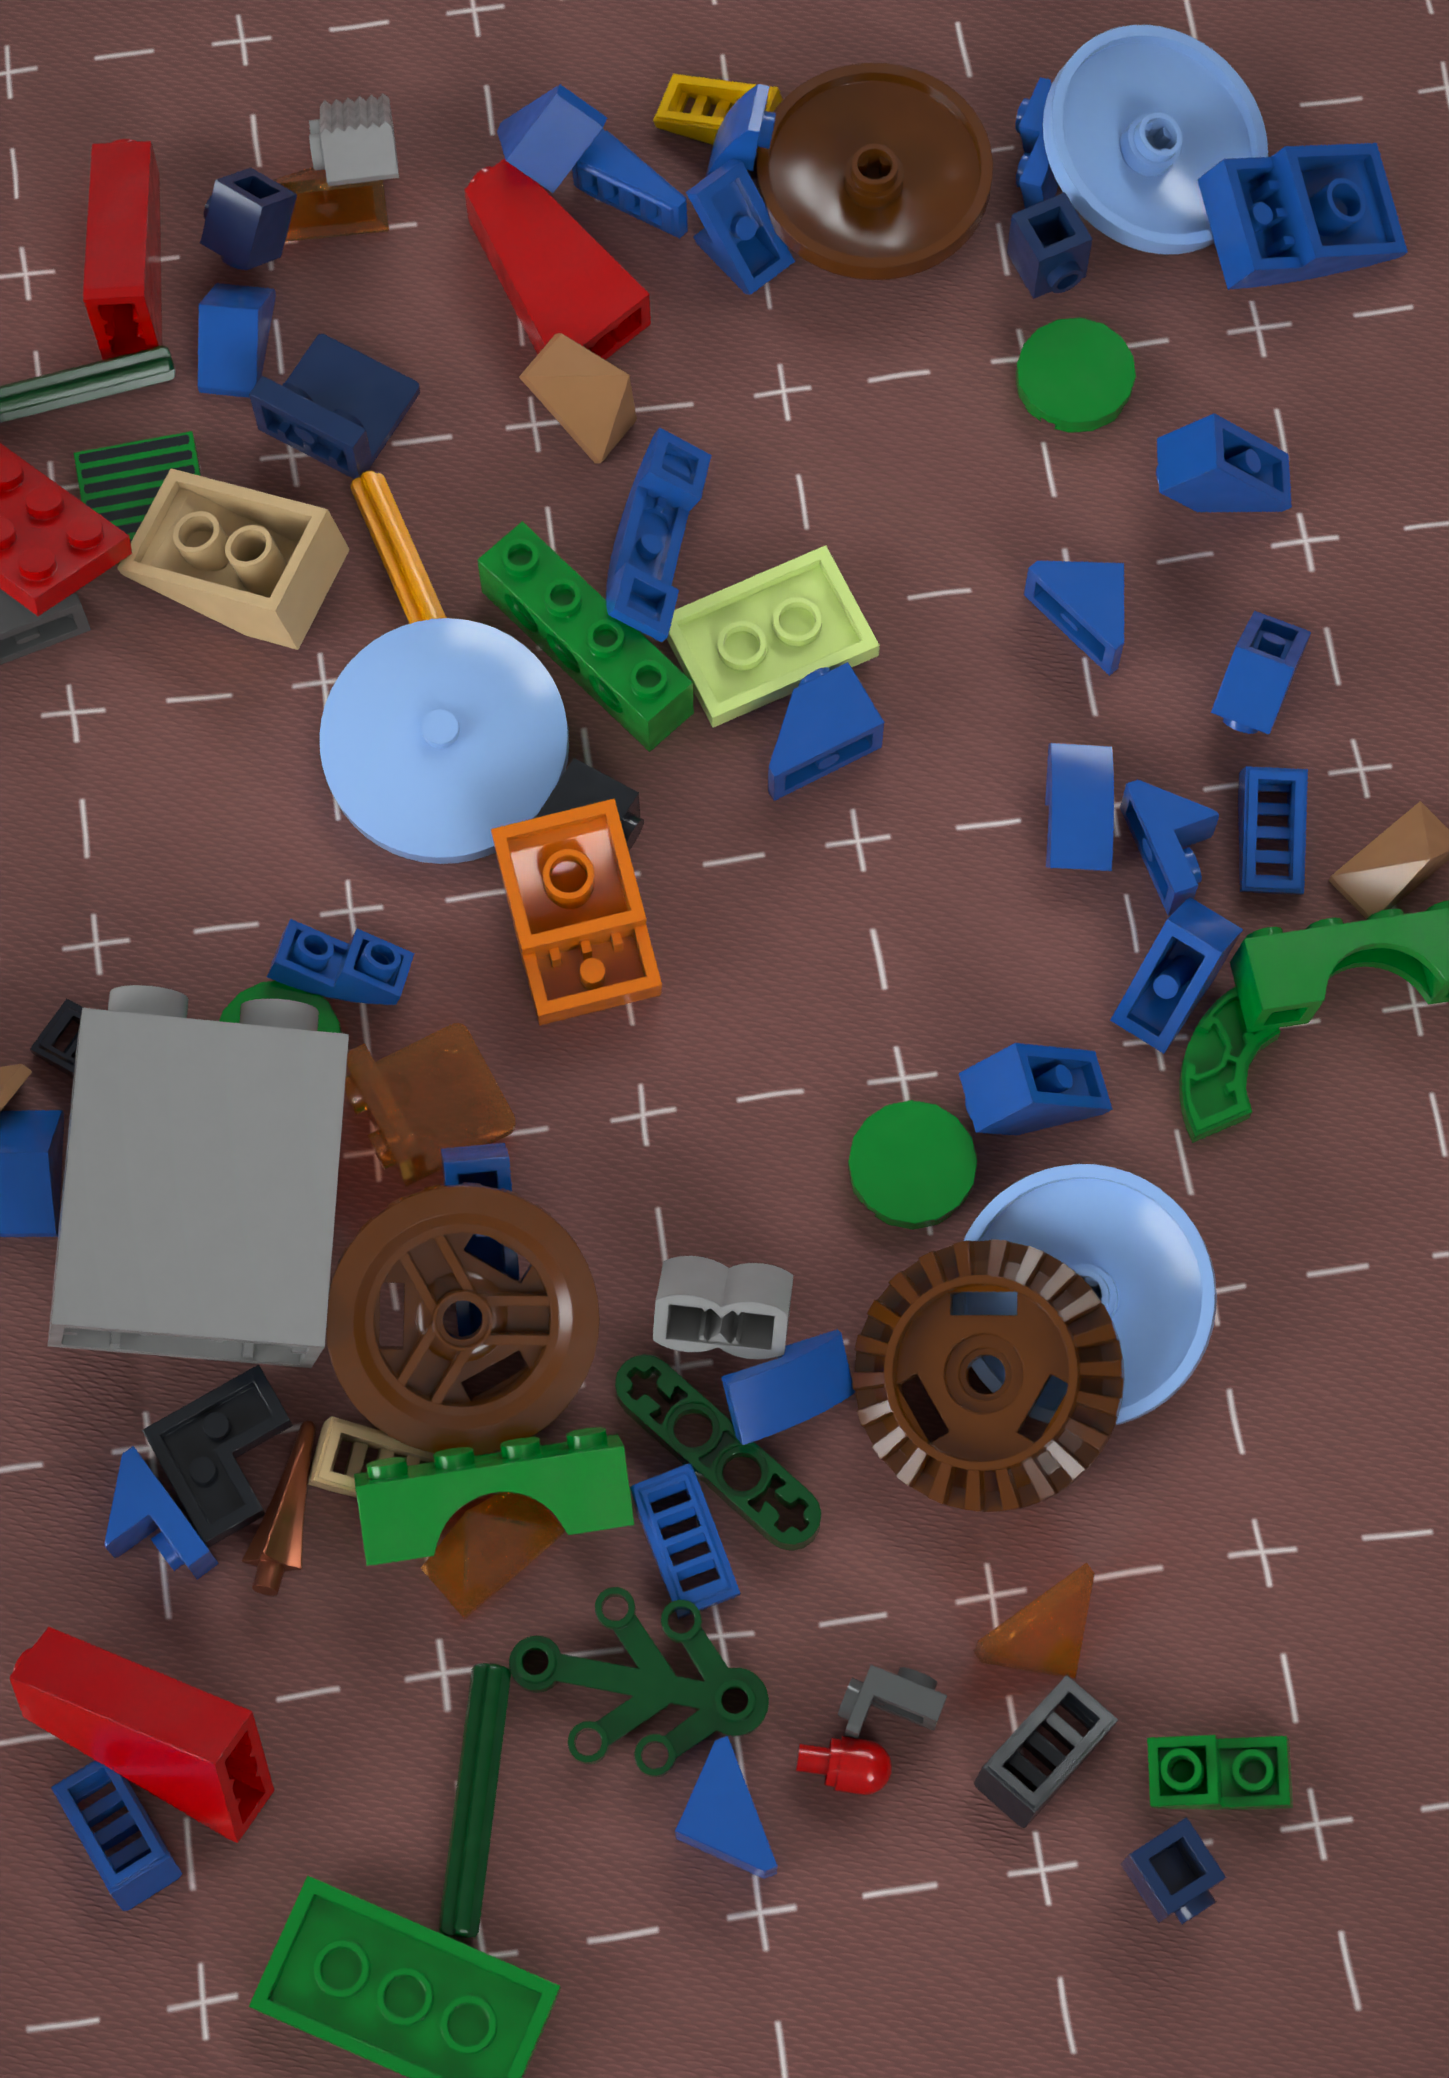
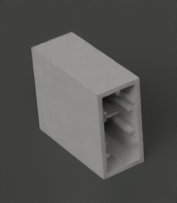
M129 985L112 989L109 992L108 1010L82 1008L76 1047L47 1346L312 1368L325 1347L349 1034L317 1031L318 1009L292 1000L255 999L246 1001L241 1004L239 1023L187 1018L189 999L183 993L175 990L144 985Z

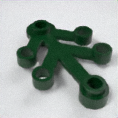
M610 1587L599 1594L595 1602V1613L599 1622L605 1628L615 1632L639 1669L561 1654L559 1647L552 1640L543 1636H530L522 1639L515 1645L510 1654L509 1668L511 1675L520 1687L529 1692H545L552 1689L558 1682L633 1696L598 1721H584L572 1728L568 1736V1748L572 1756L583 1764H595L601 1761L606 1756L609 1746L671 1704L699 1709L665 1736L651 1734L638 1742L634 1757L639 1770L649 1777H662L672 1770L677 1758L716 1731L733 1737L747 1735L762 1724L768 1711V1692L762 1680L750 1670L728 1668L702 1629L699 1609L687 1600H676L669 1603L662 1612L661 1625L663 1632L670 1640L683 1644L704 1681L675 1675L635 1615L636 1605L632 1595L620 1587ZM612 1597L623 1598L628 1604L626 1616L618 1621L609 1620L603 1615L604 1603ZM677 1610L689 1611L695 1619L692 1629L682 1634L674 1632L669 1627L670 1615ZM534 1650L544 1652L549 1659L547 1669L538 1675L527 1673L523 1667L525 1656ZM730 1689H740L747 1695L748 1705L740 1713H729L722 1706L723 1695ZM586 1730L597 1732L602 1740L598 1752L589 1756L579 1753L576 1748L577 1737ZM653 1743L662 1744L668 1750L667 1762L657 1769L647 1767L642 1760L644 1749Z

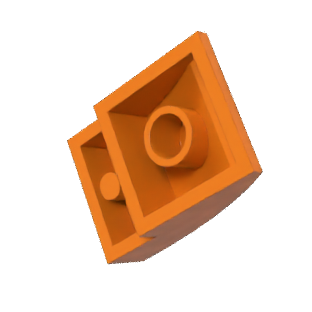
M615 798L491 829L539 1026L662 994V982L646 925L647 918Z

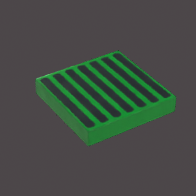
M193 431L74 453L81 501L128 534L130 543L170 469L201 476Z

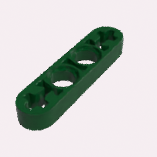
M642 1354L631 1357L622 1364L616 1375V1395L620 1406L633 1420L683 1465L692 1464L696 1476L771 1544L783 1550L794 1551L805 1548L814 1541L820 1529L821 1509L817 1499L806 1487L755 1442L742 1445L735 1436L732 1421L663 1360L656 1356ZM637 1374L642 1379H647L652 1374L659 1377L656 1382L657 1392L670 1405L676 1393L684 1397V1399L670 1408L662 1424H658L654 1420V1418L661 1415V1406L650 1396L643 1395L637 1401L631 1398L634 1392L631 1378ZM692 1413L700 1414L707 1418L713 1429L710 1439L702 1446L694 1448L681 1444L674 1433L678 1420ZM746 1457L757 1463L761 1470V1479L754 1488L747 1491H736L727 1485L723 1478V1469L732 1459ZM773 1480L778 1481L782 1485V1487L775 1490L774 1498L785 1508L791 1510L798 1504L805 1507L803 1522L807 1528L802 1532L795 1527L788 1528L784 1533L778 1530L777 1526L780 1515L767 1501L763 1504L760 1512H756L751 1507L764 1498Z

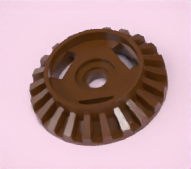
M463 1182L461 1185L449 1186L439 1184L426 1187L421 1192L407 1197L402 1196L391 1202L386 1209L373 1219L370 1218L359 1229L358 1234L349 1246L344 1249L329 1285L326 1324L327 1346L331 1363L345 1393L359 1412L375 1427L397 1441L425 1452L436 1453L451 1448L470 1447L473 1448L474 1455H481L499 1451L502 1442L532 1437L552 1423L567 1408L585 1381L595 1356L599 1336V1302L594 1279L577 1243L568 1231L541 1206L535 1205L520 1197L517 1193L504 1188L496 1189L482 1186L480 1183ZM472 1235L489 1236L525 1257L530 1262V1265L521 1280L518 1281L465 1250ZM383 1283H404L403 1346H381L379 1343L380 1289ZM469 1301L480 1309L482 1320L478 1329L472 1334L456 1336L444 1327V1312L454 1302ZM518 1350L520 1351L527 1364L518 1373L484 1392L468 1395L461 1382Z
M997 1239L985 1241L967 1240L953 1243L952 1246L938 1251H930L919 1257V1260L906 1270L899 1271L888 1282L889 1286L882 1295L873 1301L867 1312L868 1318L861 1334H858L854 1349L856 1360L855 1370L852 1372V1389L856 1393L857 1414L861 1426L865 1428L873 1444L872 1448L879 1458L892 1469L896 1477L907 1486L912 1487L936 1502L964 1510L980 1512L1010 1511L1040 1503L1060 1493L1081 1477L1095 1462L1110 1439L1119 1417L1125 1380L1124 1359L1115 1325L1105 1305L1079 1274L1058 1259L1031 1246ZM962 1292H1016L1017 1315H953V1296ZM983 1356L998 1358L1005 1368V1381L1001 1388L992 1394L978 1393L969 1381L971 1365ZM917 1375L950 1431L933 1442L923 1433L904 1397L902 1384ZM1054 1375L1068 1383L1067 1393L1041 1438L1033 1442L1019 1432L1051 1376Z

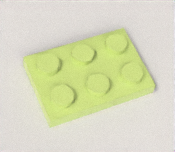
M826 545L674 610L667 637L685 675L693 682V691L712 728L792 694L793 689L798 687L800 681L817 669L828 667L830 670H833L847 662L852 668L879 656L880 647Z

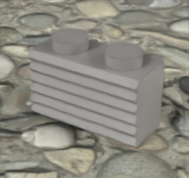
M382 93L378 99L370 95L367 100H364L359 96L355 102L347 98L344 103L336 99L332 105L324 100L320 106V119L309 120V140L314 171H326L328 186L399 178L389 97Z

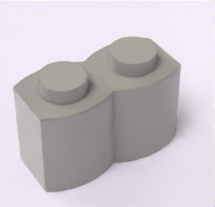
M679 1256L667 1259L663 1262L656 1296L653 1341L664 1347L683 1352H703L719 1347L727 1353L747 1359H770L784 1355L794 1275L782 1268L763 1263H745L728 1268L715 1260L699 1256Z

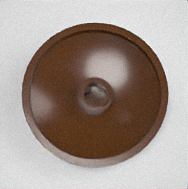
M888 63L852 64L828 70L812 77L789 93L774 110L773 113H776V120L770 148H758L757 188L767 207L776 234L792 251L811 264L837 275L863 280H887L911 276L932 268L952 256L970 239L979 226L987 209L992 186L993 157L987 132L974 109L961 95L939 79L919 70Z

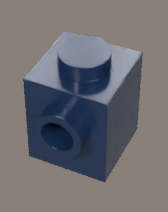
M253 168L216 179L212 195L204 208L205 224L200 244L219 254L222 261L227 265L246 271L281 258L297 194Z
M1064 192L1012 214L1007 254L1032 298L1035 299L1049 292H1066L1076 286L1082 278L1086 277L1093 239L1067 194Z
M1187 1817L1130 1853L1121 1863V1866L1158 1923L1172 1914L1176 1915L1181 1924L1194 1918L1216 1903L1209 1890L1226 1878Z

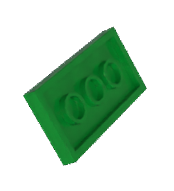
M307 1875L248 2007L407 2078H524L558 1998L561 1986Z

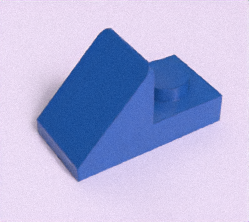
M730 159L686 192L705 227L694 236V240L745 294L751 295L795 262L787 245L774 231L767 207L741 160Z
M1135 780L1126 783L1120 809L1165 911L1169 916L1188 897L1193 899L1195 897L1198 883H1201L1202 876L1197 858L1187 846L1212 837L1219 814L1211 808L1146 782Z
M132 1446L122 1454L105 1537V1548L114 1558H118L160 1528L161 1532L151 1538V1540L173 1571L186 1564L195 1578L199 1579L219 1563L141 1455Z

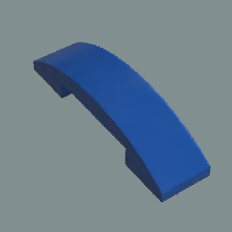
M659 428L653 435L630 490L614 541L606 585L608 615L660 642H663L669 635L679 589L671 585L690 510L701 500L711 459L709 453L662 428Z

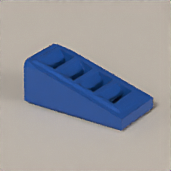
M602 129L572 168L574 186L589 196L680 239L688 232L687 198L609 131Z
M1246 766L1239 772L1240 892L1304 894L1308 769ZM1258 792L1287 793V804L1258 802ZM1257 815L1287 816L1288 827L1257 826ZM1257 839L1288 840V851L1256 850ZM1256 863L1288 864L1289 876L1255 875Z
M692 1464L683 1465L632 1485L630 1487L631 1499L671 1602L687 1600L692 1602L701 1611L740 1596V1590ZM685 1491L689 1501L654 1514L651 1507L652 1503ZM692 1517L696 1518L699 1527L666 1540L663 1539L661 1529ZM706 1543L709 1553L673 1566L670 1558L671 1555ZM712 1568L716 1569L719 1579L683 1593L679 1581ZM687 1610L675 1611L678 1619L691 1615Z
M94 1760L51 1787L108 1891L122 1911L134 1908L181 1877L182 1872L128 1779ZM110 1782L114 1784L115 1791L81 1811L78 1806L79 1802ZM123 1807H127L129 1812L99 1831L93 1832V1826ZM140 1830L143 1835L142 1837L110 1857L107 1856V1850Z

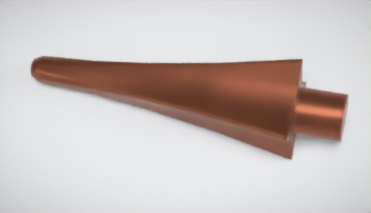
M305 1420L300 1426L279 1485L241 1561L257 1566L252 1589L260 1594L278 1595L283 1573L291 1570H302L306 1490L316 1430L315 1423L310 1420Z

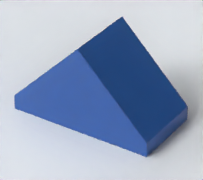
M559 84L503 120L498 127L497 134L505 160L554 193L603 129L607 117Z
M216 283L199 303V393L250 398L249 394L261 378L276 298L275 289Z
M1037 560L1028 568L1024 596L1110 676L1119 667L1124 646V563Z
M63 1110L0 1111V1237H58L65 1115Z
M726 1736L715 1740L675 1830L676 1839L765 1879L776 1875L778 1866L730 1740Z

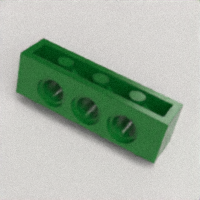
M523 521L477 559L482 593L647 751H652L694 713L693 682L638 630L609 616L606 600Z

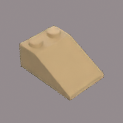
M170 469L131 542L132 554L120 562L118 570L121 575L246 636L299 650L350 549L328 509Z

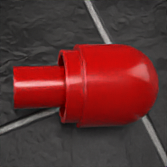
M841 1736V1739L831 1738L829 1748L799 1743L795 1771L825 1775L824 1786L834 1787V1791L870 1795L880 1791L888 1783L892 1772V1762L888 1752L877 1742Z

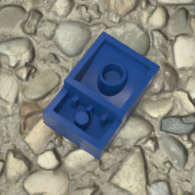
M1377 143L1285 146L1271 157L1223 159L1197 179L1228 290L1314 279L1372 266L1400 258L1408 253Z

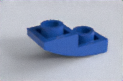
M1041 77L1031 99L1024 98L1022 100L1015 121V130L1021 135L1024 154L1017 168L1016 186L1021 188L1025 209L1056 196L1059 185L1051 170L1043 138L1044 108L1052 84L1051 80Z
M757 84L747 91L726 114L714 139L706 177L730 159L741 160L747 170L753 171L758 147L770 148L776 120V113L766 111L770 86Z
M1049 743L1045 806H1049L1046 868L1112 871L1114 833L1112 746Z
M290 919L281 936L267 978L309 993L356 1003L396 1005L401 997L415 953L360 929H356L348 944Z
M838 1329L786 1345L784 1355L779 1356L778 1359L721 1376L735 1436L742 1445L771 1436L807 1421L841 1403L855 1393V1390L852 1389V1377L842 1334Z

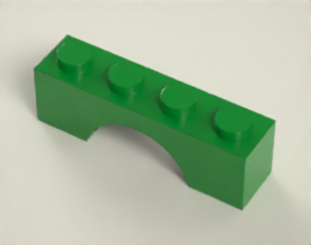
M1449 900L1434 904L1424 912L1404 914L1402 909L1394 908L1374 913L1364 921L1344 923L1341 918H1326L1310 924L1304 930L1283 933L1281 927H1266L1248 934L1229 962L1247 1032L1309 1023L1325 1000L1328 979L1344 970L1356 967L1380 968L1397 974L1408 981L1421 994L1428 1005L1449 1002Z
M592 1427L568 1432L566 1434L567 1442L541 1446L539 1438L526 1437L502 1442L500 1444L501 1452L474 1456L473 1448L459 1447L434 1453V1462L407 1466V1459L403 1457L385 1458L366 1464L367 1472L354 1474L366 1566L434 1556L440 1534L451 1516L469 1501L495 1492L519 1493L539 1501L552 1511L568 1535L634 1525L624 1445L618 1434L607 1436L606 1428Z

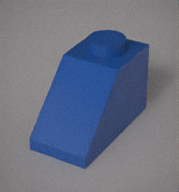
M1213 413L1157 438L1158 466L1156 468V477L1159 484V493L1196 512H1283L1292 508L1289 454L1221 416Z
M1254 610L1236 644L1211 713L1223 717V722L1227 726L1239 732L1255 734L1261 731L1269 735L1300 663L1311 631Z
M848 662L833 670H830L828 667L817 669L804 677L798 687L793 689L768 768V792L773 801L882 748L884 721Z
M1188 897L1166 920L1110 1021L1164 1054L1215 980L1243 929L1193 898Z
M1014 1043L959 1073L966 1097V1110L973 1121L976 1133L1017 1136L1103 1115L1113 1110L1095 1051Z

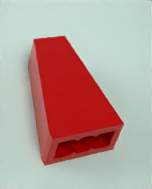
M118 139L111 143L92 144L83 301L103 360L162 345L160 172L151 141Z
M505 158L495 166H487L474 175L469 185L464 189L468 221L537 355L555 334L562 333L606 360L651 325L650 294L536 181L508 163Z
M49 1626L34 1646L26 1649L20 1655L14 1666L13 1673L9 1677L25 1719L236 1843L240 1841L275 1791L254 1714L251 1710Z

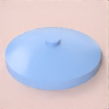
M1130 25L1111 29L1095 36L1080 47L1058 72L1047 95L1043 116V138L1051 170L1061 190L1067 194L1074 208L1091 225L1109 238L1136 250L1163 255L1183 254L1214 244V238L1197 179L1223 159L1268 157L1265 125L1257 103L1245 82L1217 52L1197 39L1173 29L1153 25Z
M443 618L418 621L396 628L372 641L347 664L337 678L325 703L321 719L320 755L322 767L331 792L344 815L356 829L379 847L398 856L424 863H461L496 853L491 829L536 818L565 773L568 762L569 730L565 708L557 686L545 666L527 647L512 636L494 627L464 619Z
M1096 1164L1063 1165L1042 1170L1012 1184L996 1196L975 1219L963 1241L1007 1240L1044 1251L1079 1274L1103 1302L1115 1325L1124 1359L1125 1380L1123 1400L1116 1425L1132 1421L1155 1410L1169 1400L1191 1377L1206 1351L1213 1331L1217 1303L1216 1280L1209 1252L1198 1229L1185 1211L1160 1188L1137 1175L1114 1167ZM962 1292L953 1296V1315H1017V1293ZM983 1356L971 1365L978 1377L993 1393L1001 1388L1005 1381V1368L998 1358ZM1052 1375L1029 1417L1049 1424L1067 1393L1068 1383Z

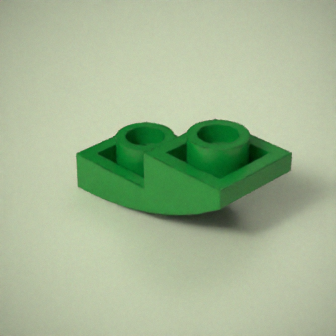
M1216 1735L1147 1738L1151 1808H1293L1290 1744L1287 1736L1218 1739Z

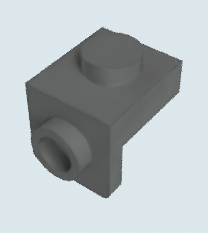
M871 1665L864 1682L853 1677L851 1678L837 1716L849 1720L844 1736L857 1739L860 1736L871 1706L934 1731L947 1695L935 1691L938 1684L935 1679L916 1670L900 1667L896 1675Z

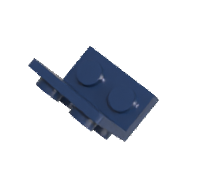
M319 334L285 383L280 385L261 376L249 395L258 430L355 479L357 477L360 478L363 472L370 469L419 396L420 386L417 381L325 334Z

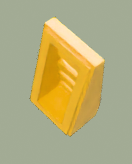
M673 74L653 121L656 128L713 145L719 126L726 114L756 84ZM770 86L766 111L774 112L783 99L779 88ZM688 98H695L696 100L690 114L683 113ZM711 104H715L716 108L712 117L707 116Z

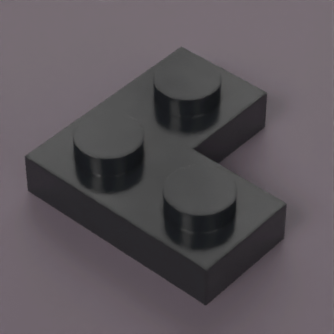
M258 1364L142 1431L207 1548L265 1515V1511L235 1458L292 1427L293 1424Z

